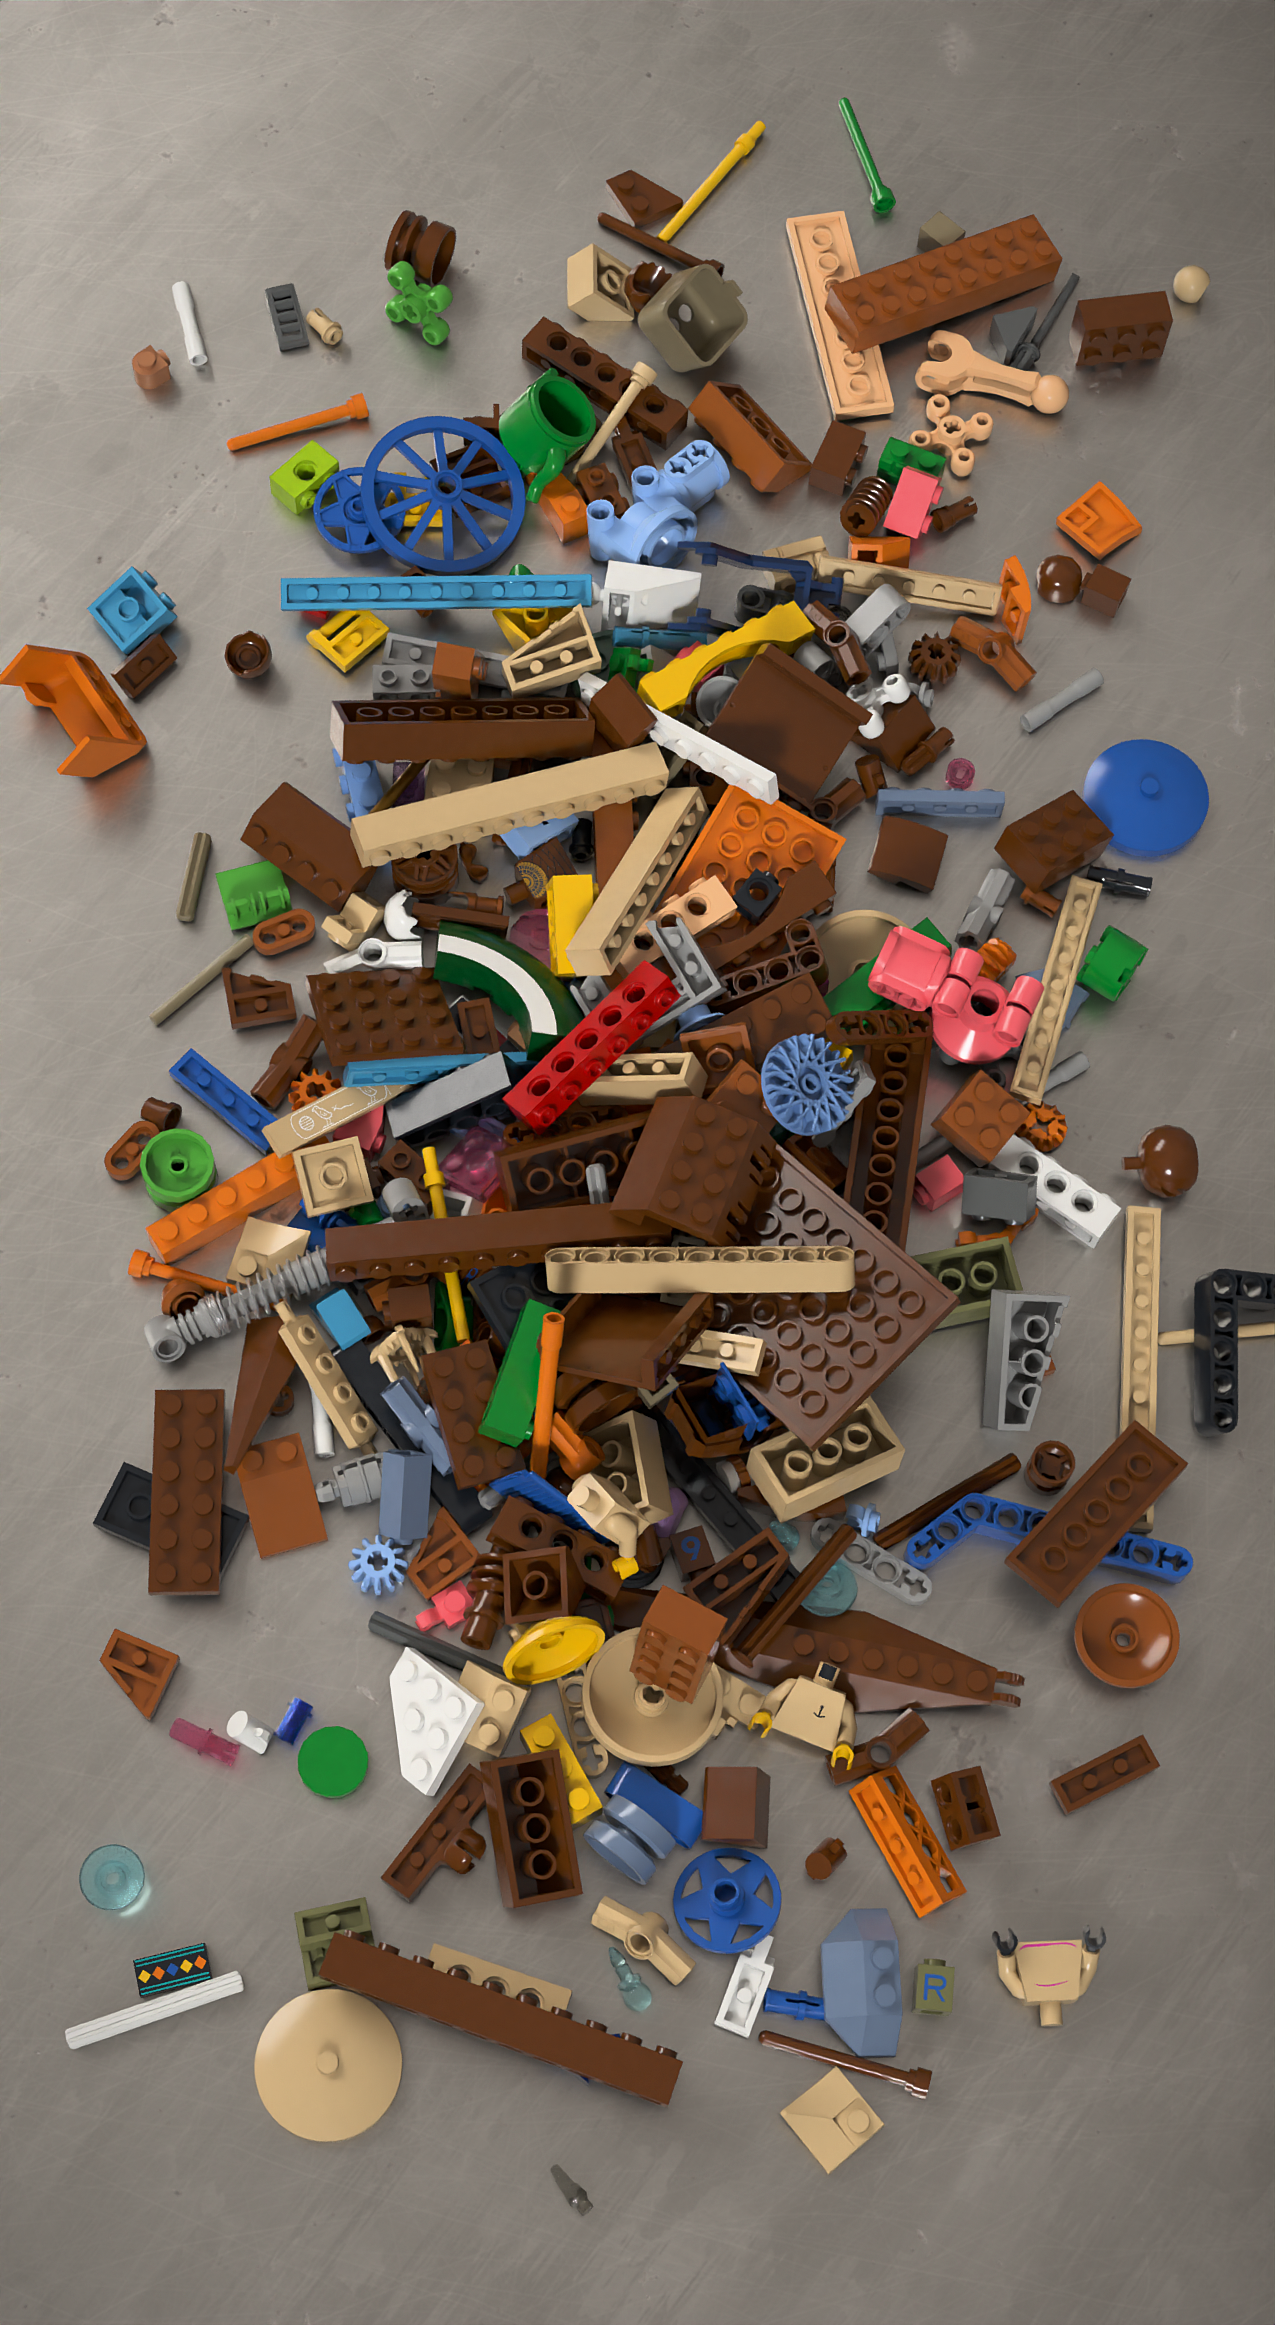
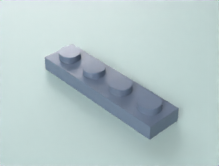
M898 787L878 789L875 815L1001 818L1005 805V792L993 789L964 791L960 788L932 790L923 787L916 790H901Z

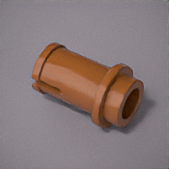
M1027 886L1019 897L1024 900L1023 904L1027 905L1029 903L1051 918L1062 903L1061 899L1059 900L1044 890L1034 894Z

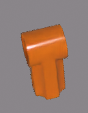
M560 1409L553 1413L549 1446L559 1456V1463L564 1472L576 1481L580 1476L590 1473L605 1460V1454L600 1445L590 1436L574 1434L565 1421V1414Z

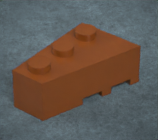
M437 641L432 679L434 689L440 690V693L436 692L435 699H477L480 680L485 681L488 673L489 663L485 662V656L475 648Z

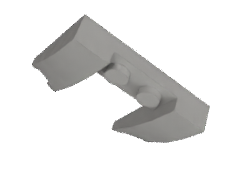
M676 918L677 926L658 928L656 920L645 923L677 976L671 982L681 997L623 1054H628L642 1045L644 1039L678 1019L688 1009L707 1004L727 991L682 918ZM587 976L580 989L574 985L570 986V990L585 1016L612 992L603 976Z

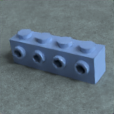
M333 748L332 753L335 766L341 767L343 775L339 776L341 791L343 795L348 794L350 803L345 804L350 823L351 818L367 815L384 795L375 760L364 761L362 764H350L342 761L336 748Z

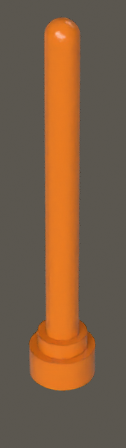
M362 393L350 396V400L345 401L346 404L230 438L227 441V448L232 451L347 416H350V419L356 417L357 420L369 417L365 398Z
M135 1249L130 1260L128 1275L143 1278V1276L150 1277L152 1274L169 1280L185 1279L198 1284L203 1290L212 1293L219 1291L222 1296L226 1297V1286L230 1287L234 1294L237 1293L236 1285L155 1262V1258L150 1257L149 1252ZM270 1303V1310L276 1311V1309L273 1307L275 1306L274 1303Z

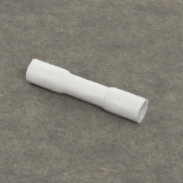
M184 281L177 282L172 286L177 311L181 317L189 361L194 366L203 365L207 362L208 358L194 312L195 306L190 285Z
M309 1384L313 1410L314 1456L316 1458H329L335 1455L333 1426L329 1415Z

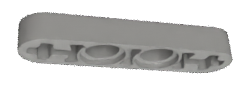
M831 1518L818 1520L813 1525L810 1534L813 1546L820 1551L829 1540L827 1539L826 1542L821 1541V1533L818 1530L825 1531L828 1527L833 1530L831 1535L833 1536L842 1524ZM858 1533L852 1544H858L864 1548L865 1558L861 1561H853L847 1556L845 1551L837 1560L840 1564L909 1605L919 1606L925 1603L931 1594L932 1582L926 1574ZM882 1562L891 1563L895 1568V1576L891 1579L881 1578L876 1572L877 1565ZM902 1571L907 1573L904 1581L912 1585L916 1581L922 1584L921 1590L924 1594L918 1592L916 1596L909 1593L911 1587L904 1582L901 1583L900 1588L894 1586L898 1582Z

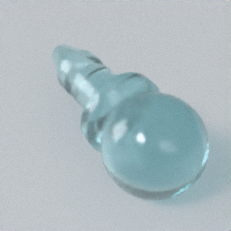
M777 1520L769 1523V1528L786 1551H791L797 1547L800 1541V1534L795 1526L787 1522L781 1524Z
M610 1947V1961L621 1981L617 1987L620 1991H623L624 2004L632 2011L646 2009L652 1999L650 1988L641 1982L642 1977L639 1973L633 1974L628 1963L625 1962V1957L615 1947Z

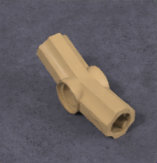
M604 1896L593 1914L591 1924L624 1941L626 1950L633 1957L640 1960L648 1959L675 1986L694 1968L696 1962L668 1935V1924L658 1913L645 1912L641 1915L607 1896Z

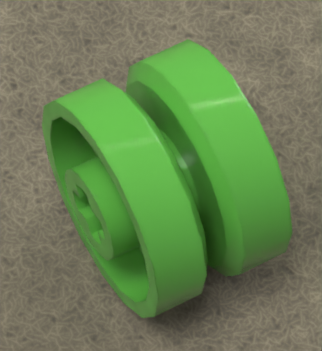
M174 1128L160 1132L149 1140L142 1151L140 1168L148 1195L157 1206L168 1212L177 1210L217 1186L218 1173L211 1146L201 1135L191 1130Z

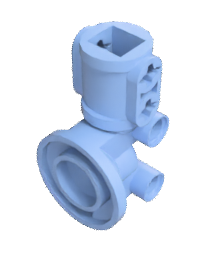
M696 440L687 445L665 463L664 469L657 471L654 467L647 465L636 468L631 475L633 505L624 513L621 519L614 515V507L607 500H595L587 506L590 555L597 561L613 559L618 562L675 569L682 562L689 551L677 549L678 541L694 542L698 521L693 512L708 502L714 496L715 489L719 490L730 479L729 469L725 460L712 444L705 440Z

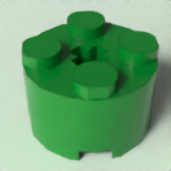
M1108 925L1099 940L1102 943L1098 947L1094 945L1084 960L1086 963L1081 968L1076 979L1114 1002L1118 1000L1130 983L1132 975L1137 967H1140L1149 949L1120 930Z

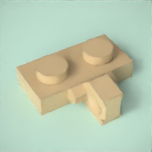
M718 1665L716 1667L722 1680L724 1700L718 1725L711 1736L714 1739L718 1738L726 1724L734 1728L739 1723L747 1728L750 1720L758 1713L766 1698L765 1695ZM754 1723L750 1731L754 1733L760 1723Z

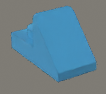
M336 1287L309 1304L312 1314L342 1351L371 1333L370 1328L345 1289L339 1290Z

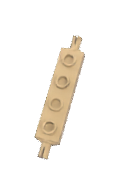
M287 1299L273 1306L284 1322L278 1331L349 1450L359 1448L364 1456L378 1453L371 1442L378 1429L310 1316L307 1314L296 1317Z

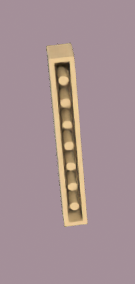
M699 787L668 788L663 792L565 949L567 958L576 976H603L613 973L709 814V809Z

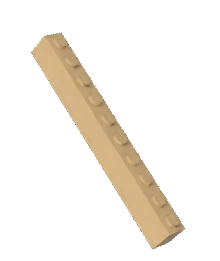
M655 741L351 818L350 836L362 868L371 865L382 866L398 858H413L422 852L433 849L444 850L450 845L464 841L468 843L475 842L481 837L495 833L502 835L515 828L536 826L542 821L554 818L564 819L573 813L585 810L595 811L604 805L616 802L619 804L626 803L632 798L643 795L653 796L666 789L669 771Z

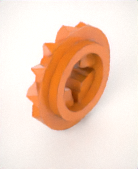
M1041 1101L1040 1106L1029 1103L1025 1108L1031 1113L1015 1132L1017 1137L1028 1139L1039 1152H1047L1057 1148L1063 1142L1068 1129L1065 1115H1062L1057 1110L1056 1105L1051 1106L1045 1104L1044 1101ZM1036 1117L1042 1123L1051 1122L1047 1126L1046 1132H1043L1041 1128L1032 1129L1036 1125Z

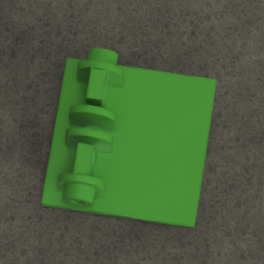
M268 860L215 873L231 931L259 924L293 910L282 872Z

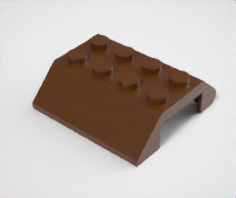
M695 1095L657 1097L608 1213L639 1226L646 1215L708 1241L707 1247H736L741 1234L733 1225L744 1226L748 1219L746 1215L750 1214L759 1192V1187L763 1182V1177L756 1168L764 1170L769 1167L777 1143L759 1122Z

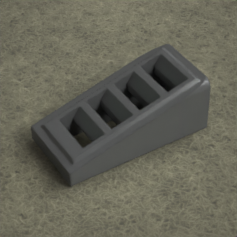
M290 283L267 288L265 290L266 304L280 351L309 345L294 284ZM293 309L291 311L277 313L278 311ZM296 320V322L280 325V323ZM298 330H299V334H294V335H289V336L283 337V334H284V333H289V332H293V331H298Z

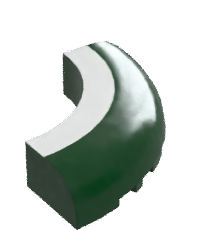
M439 921L433 979L454 983L473 991L477 987L490 994V1000L498 1005L509 1017L513 1015L519 1023V1031L526 1048V1060L540 1062L585 1018L574 996L559 977H556L555 973L531 953L510 941L481 929L459 923Z

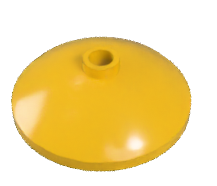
M581 1616L554 1617L537 1622L533 1627L524 1632L509 1649L503 1662L504 1673L509 1681L521 1685L538 1684L556 1679L570 1673L590 1660L602 1647L605 1633L597 1621Z

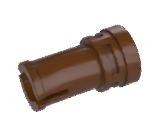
M967 496L950 506L945 505L932 510L930 516H933L932 525L936 531L943 533L955 526L956 522L977 514L978 508L976 503L969 506V503L973 502L974 499L971 496Z

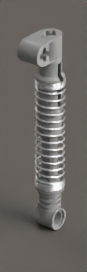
M397 1178L387 1183L383 1189L382 1196L391 1217L375 1224L430 1219L426 1207L411 1180ZM408 1204L410 1208L404 1210L403 1206ZM316 1245V1251L311 1253L309 1250H306V1256L303 1257L296 1254V1260L292 1262L286 1259V1265L283 1266L284 1270L277 1263L276 1270L278 1274L273 1275L271 1270L266 1268L268 1279L264 1280L259 1273H256L257 1284L255 1285L249 1277H246L248 1287L246 1289L239 1282H236L237 1293L235 1294L230 1287L226 1286V1298L219 1291H216L215 1294L217 1301L213 1294L207 1295V1297L204 1296L193 1307V1312L189 1309L185 1310L186 1315L183 1316L182 1313H179L176 1320L174 1316L171 1317L169 1315H159L152 1318L145 1325L144 1333L153 1357L160 1362L175 1361L184 1353L187 1342L193 1345L196 1338L202 1341V1335L204 1334L207 1338L210 1336L218 1338L223 1336V1334H229L231 1329L228 1322L234 1321L235 1325L240 1328L239 1317L243 1316L246 1322L250 1324V1312L253 1311L258 1319L261 1318L259 1311L261 1307L265 1309L267 1314H271L269 1304L273 1302L274 1305L280 1303L279 1299L283 1298L284 1300L287 1299L290 1305L289 1294L293 1293L296 1299L300 1301V1295L304 1293L308 1296L311 1295L310 1290L316 1288L317 1291H320V1286L324 1284L330 1287L331 1282L326 1265V1246L320 1248V1246Z

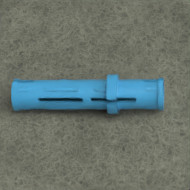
M614 626L612 633V645L615 647H635L641 650L652 645L658 649L680 651L686 646H692L697 640L707 645V634L701 632L649 629V626H641V628Z

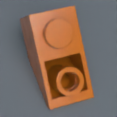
M849 536L848 559L909 569L911 538Z

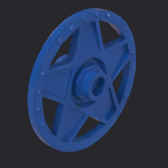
M364 467L347 468L329 477L318 490L313 507L315 523L322 537L333 547L353 554H366L382 549L377 541L366 545L370 530L361 509L360 486L350 478V476H362ZM374 482V499L377 511L386 508L383 504L391 490L394 492L398 503L404 500L399 486ZM334 486L338 501L320 510L324 496ZM406 511L382 521L395 538L403 527ZM325 527H345L348 544L333 537Z
M718 1848L695 1858L681 1873L676 1883L673 1897L675 1916L684 1934L699 1947L721 1954L742 1952L763 1941L776 1925L782 1903L779 1882L771 1867L754 1853L739 1848ZM735 1857L749 1861V1863L730 1873L717 1859ZM699 1869L703 1889L682 1898L687 1881ZM765 1876L769 1879L773 1890L772 1908L755 1895ZM685 1919L709 1920L711 1941L695 1933ZM740 1924L762 1927L750 1938L732 1944Z

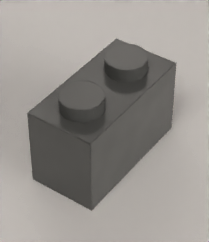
M973 1167L964 1174L962 1213L972 1215V1218L975 1220L988 1221L992 1218L1004 1219V1223L1009 1225H1022L1035 1215L1038 1176Z

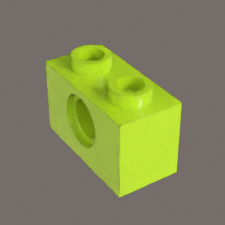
M311 440L269 476L271 494L294 514L298 515L304 509H309L314 505L316 494L322 484L329 477L339 472V461L318 443Z

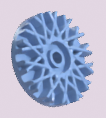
M815 1034L795 1035L777 1043L767 1054L761 1072L763 1096L772 1115L786 1129L805 1136L818 1135L837 1127V1123L846 1119L845 1115L850 1112L845 1109V1106L854 1101L850 1097L854 1094V1091H847V1084L854 1081L852 1077L847 1076L851 1070H843L840 1063L846 1061V1058H839V1050L831 1052L828 1049L832 1042L825 1043V1038L823 1037L814 1039Z

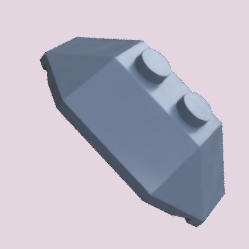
M886 1908L850 1909L820 1944L824 2020L852 2049V2052L857 2057L894 2058L896 2057L903 2016L898 1939Z

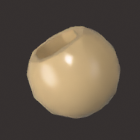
M1191 265L1184 267L1174 278L1173 287L1175 295L1186 303H1196L1209 285L1210 277L1199 266Z

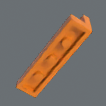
M896 1765L870 1775L848 1791L919 1918L928 1915L943 1904L967 1892ZM889 1778L890 1782L892 1783L896 1791V1794L892 1793L889 1790L884 1779ZM904 1812L910 1815L914 1822L913 1826L907 1822ZM922 1844L928 1847L931 1858L925 1854ZM940 1876L946 1879L952 1890L951 1892L947 1893L940 1880Z

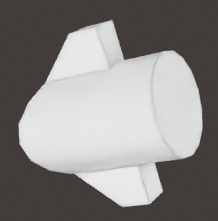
M245 1711L236 1712L230 1718L227 1725V1733L230 1737L259 1754L265 1752L274 1732L273 1728Z

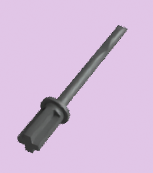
M1072 273L1031 342H1024L1019 345L1018 354L1010 367L1029 371L1033 362L1039 360L1041 354L1037 347L1080 278L1078 275Z

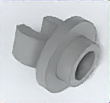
M922 682L921 687L915 683H908L910 695L916 696L925 711L926 708H931L934 699V689H929V682Z

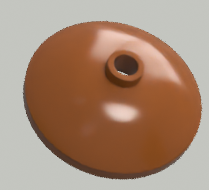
M1113 1584L1096 1591L1081 1607L1074 1626L1076 1649L1086 1668L1103 1682L1116 1687L1138 1688L1155 1682L1172 1666L1179 1649V1627L1175 1615L1168 1604L1153 1591L1135 1584ZM1117 1637H1126L1128 1640V1645H1119L1117 1642Z

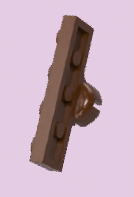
M470 1763L381 1876L382 1882L409 1902L413 1900L440 1865H448L457 1873L466 1874L476 1866L471 1862L473 1858L468 1853L478 1860L482 1858L487 1847L486 1841L482 1835L471 1827L473 1820L486 1805L481 1771Z

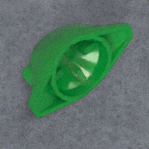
M439 1281L435 1284L434 1330L438 1333V1338H434L436 1352L462 1344L457 1343L447 1287L443 1282ZM463 1296L470 1339L473 1341V1306L471 1305V1297Z

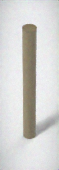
M248 934L243 936L149 1015L150 1020L158 1026L222 972L221 968H227L254 945L253 939Z

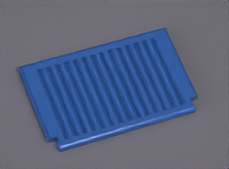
M524 1469L489 1483L490 1487L507 1499L509 1495L514 1498L517 1496L523 1497L535 1505L534 1509L544 1514L553 1513L561 1517L566 1522V1526L576 1531L582 1529L596 1537V1542L600 1544L611 1541L591 1528L567 1501V1496L534 1471L528 1472Z

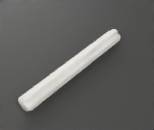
M234 1971L69 2028L65 2031L68 2046L71 2049H76L244 1990L242 1976L239 1971Z

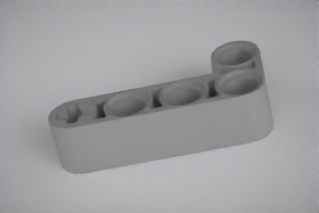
M888 583L883 584L845 621L858 635L860 647L865 658L908 616L911 604L893 586ZM846 634L842 635L838 639L837 643L842 642L845 639ZM808 641L802 644L795 652L794 660L836 689L845 681L833 653L826 643L819 647L815 642Z

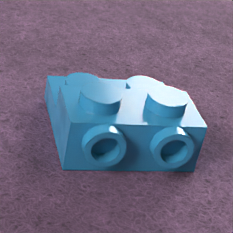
M133 566L87 608L121 651L127 655L150 634H160L178 617L172 610L176 606L172 599L165 592L159 594L155 590V587L158 585L157 581L146 570L141 573Z

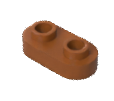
M294 909L259 923L253 931V942L256 950L264 955H275L309 941L314 936L316 930L314 917L305 909ZM297 926L305 927V929L301 932H297L294 930V928ZM267 938L275 939L271 944L264 942Z
M149 1121L134 1123L108 1150L104 1158V1164L112 1178L128 1180L141 1169V1155L146 1145L140 1144L139 1141L145 1137L152 1139L160 1133L155 1124ZM119 1162H128L126 1168L120 1169L117 1167Z

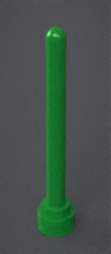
M843 97L839 100L838 105L872 187L870 201L875 212H887L895 206V197L892 190L883 185L850 101Z

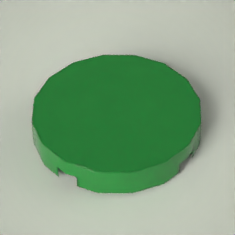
M340 1726L324 1727L313 1732L303 1742L298 1754V1771L304 1785L314 1794L321 1797H345L353 1793L364 1782L367 1774L368 1752L363 1741L353 1731Z

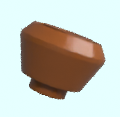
M185 1279L172 1280L163 1288L161 1293V1310L163 1315L174 1316L176 1320L178 1319L177 1314L182 1313L183 1316L186 1315L185 1310L189 1309L193 1312V1307L198 1304L199 1299L204 1298V1290L198 1284Z

